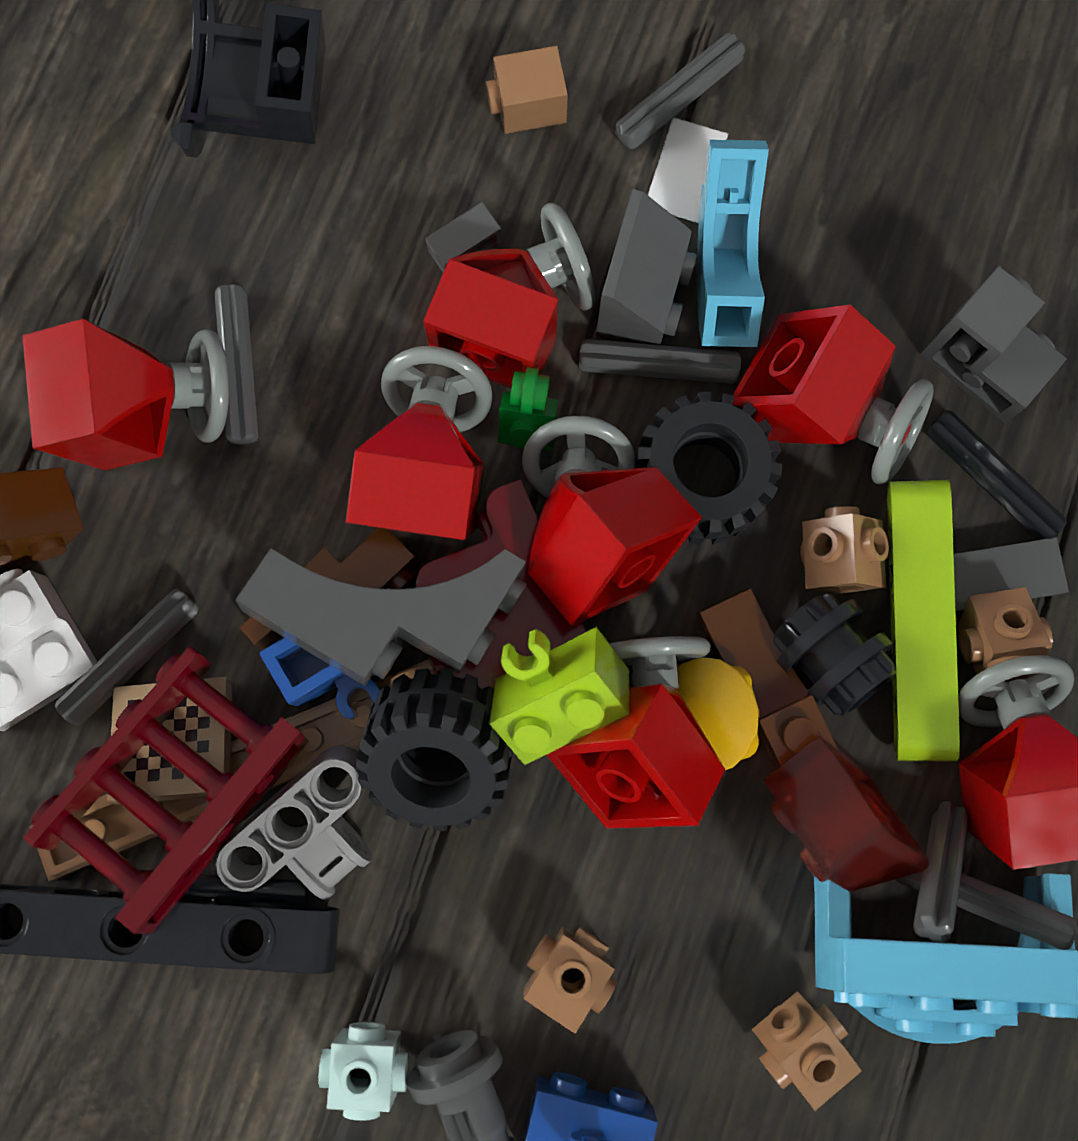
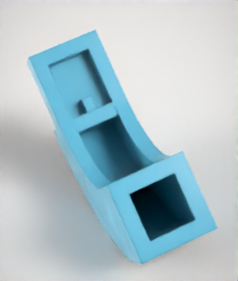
M709 139L705 185H702L697 246V309L702 346H758L765 299L759 275L758 234L769 152L766 141Z

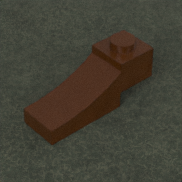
M378 527L342 563H339L324 547L304 568L329 579L354 586L375 589H408L417 578L413 571L419 566V563L415 556L388 529ZM252 617L240 627L241 631L255 645L264 649L275 644L283 637Z
M751 588L744 589L696 612L717 659H721L731 666H740L746 669L751 676L752 689L759 708L757 735L773 769L787 774L838 749L813 695L806 694L807 690L793 668L785 672L777 663L782 653L773 643L775 635Z

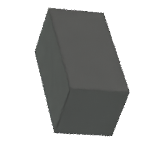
M483 202L426 237L428 252L441 271L444 272L449 258L472 252L491 250L502 243L501 228Z

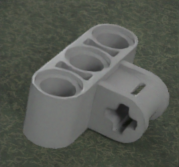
M335 746L327 749L249 816L226 842L218 855L216 866L222 882L233 890L241 892L251 891L263 885L286 865L314 895L327 900L335 893L334 885L357 865L365 867L371 862L373 858L370 849L360 835L341 816L353 806L362 790L358 781L360 770L356 769L358 752L346 746ZM331 767L343 768L351 776L353 784L346 789L332 788L323 779L322 771ZM289 806L298 808L307 817L308 824L296 828L288 826L281 819L279 810ZM241 846L253 847L259 852L263 862L259 865L245 864L237 856L236 848Z

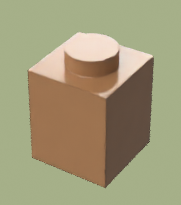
M557 46L493 57L495 79L486 81V90L491 115L501 113L505 134L566 123L568 94Z

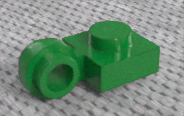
M527 367L526 372L515 371L511 392L503 391L499 408L498 443L514 445L524 449L528 439L537 429L557 419L559 400L547 398L550 376L540 375L539 368ZM554 439L542 450L552 451Z

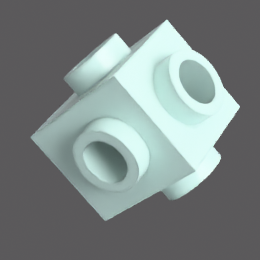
M374 1022L352 1023L349 1025V1028H343L331 1043V1049H323L320 1059L319 1088H328L327 1109L343 1110V1116L352 1120H372L378 1118L380 1112L390 1111L397 1092H406L407 1089L406 1079L409 1072V1053L400 1052L401 1031L385 1030L386 1026L384 1024ZM363 1068L367 1070L371 1079L351 1078L352 1069Z

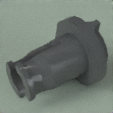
M472 1030L458 1031L444 1037L439 1033L432 1036L433 1042L419 1052L415 1059L416 1066L410 1071L406 1079V1084L413 1101L423 1105L435 1104L449 1141H515V1138L509 1137L507 1133L505 1113L491 1079L503 1061L497 1044L489 1036H478L477 1032Z

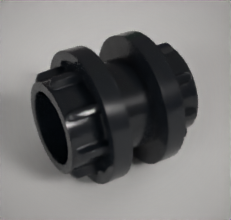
M822 593L804 604L777 629L774 634L773 643L782 653L777 663L785 672L791 668L795 672L802 669L814 683L806 694L813 695L818 708L825 704L834 715L844 717L872 697L896 675V664L887 655L894 643L884 632L873 636L869 640L861 633L855 624L862 617L864 610L854 599L841 603L832 594Z

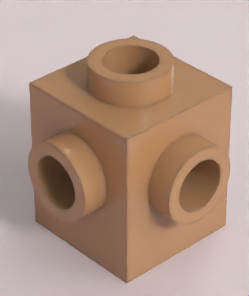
M834 507L824 511L825 518L802 522L803 541L801 543L800 555L805 567L806 589L842 594L886 588L885 559L888 556L889 544L886 533L883 530L882 520L860 515L859 508Z
M1026 587L969 596L958 624L960 632L959 647L962 657L967 664H973L976 674L1010 659L1033 655L1047 656L1053 644L1050 625L1045 618L1039 617ZM1038 673L1021 675L1014 678H1010L1005 681L1009 682L1016 679H1027L1037 675Z
M562 927L555 939L546 934L527 963V966L534 970V973L524 987L523 999L575 1034L590 1009L597 1014L602 1011L617 985V981L611 978L615 970L612 960L605 956L610 947L582 927L578 928L575 935ZM569 968H577L581 971L580 975L574 979H567L562 976L564 971Z
M798 991L783 1004L772 1010L764 1020L752 1029L768 1050L759 1057V1060L782 1089L792 1082L815 1111L862 1072L840 1042L848 1035L842 1024L825 1004L814 1010Z

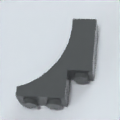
M270 549L237 597L236 602L242 612L366 687L373 674L383 679L394 664L402 647L394 643L397 637L402 638L458 673L467 659L478 665L496 636L495 633L487 629L498 609L509 614L527 585L518 579L526 562L505 549L488 563L468 574L447 582L412 589H375L354 586L329 579L298 565L275 550Z

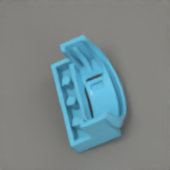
M826 862L813 865L815 891V986L833 990L834 1002L849 1003L862 1016L888 1032L907 1039L935 1044H951L980 1037H996L995 1030L1004 1025L1018 1026L1017 1015L1019 1012L1040 1013L1042 1016L1078 1018V951L1075 950V941L1069 950H1061L1020 933L1017 947L852 939L850 863ZM1041 874V876L1024 877L1023 898L1073 917L1070 875ZM953 999H971L963 1004L953 1006Z

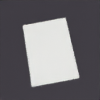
M673 118L648 196L673 216L699 223L702 185H705L709 139L726 140L728 134Z

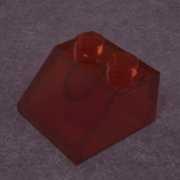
M821 736L764 779V782L776 799L770 804L774 815L790 833L796 832L805 846L800 851V856L810 872L820 882L824 883L826 880H830L845 890L854 892L920 873L929 867L930 860L869 773Z

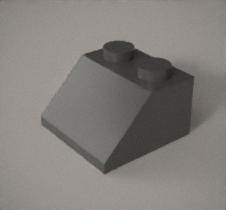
M632 189L601 296L596 335L620 342L660 345L663 334L675 335L683 304L673 302L677 284L689 285L697 254L687 251L692 231L643 191Z

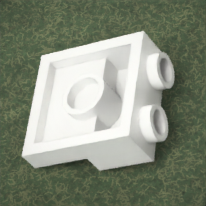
M13 569L0 575V731H5L63 695L97 663L96 658L48 577L31 570L23 573L21 569Z

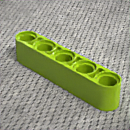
M949 480L888 482L887 517L889 565L893 564V576L889 566L891 641L894 643L891 648V659L896 664L897 672L892 678L896 761L957 762L960 749L950 482Z

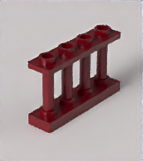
M192 646L188 647L183 654L177 653L163 664L156 676L158 683L143 700L133 701L122 711L115 724L118 729L102 747L97 746L91 749L81 758L74 769L76 777L60 795L51 796L40 805L32 816L31 823L33 826L23 838L32 847L50 851L55 849L61 841H64L124 892L122 900L126 902V905L115 918L134 934L153 933L309 742L299 730L282 717L274 727L270 724L263 727L202 679L212 664ZM185 697L247 745L246 753L250 756L235 774L231 772L223 774L162 725ZM145 743L208 793L206 801L210 804L194 823L191 820L184 823L121 772ZM104 791L167 842L165 850L168 854L153 872L146 870L142 873L80 821L82 816Z

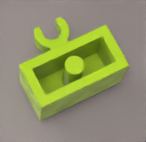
M596 627L551 651L550 642L546 635L535 629L529 635L528 647L534 654L532 656L518 654L510 643L503 646L501 662L507 674L496 679L489 724L524 765L629 715V669Z

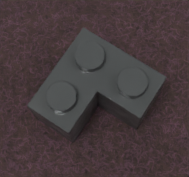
M1000 266L962 305L920 354L1004 423L1024 410L1067 360L1066 357L1055 349L1053 342L1047 336L1038 331H1032L1026 326L1045 302L1033 293L1031 286L1024 279L1007 273Z

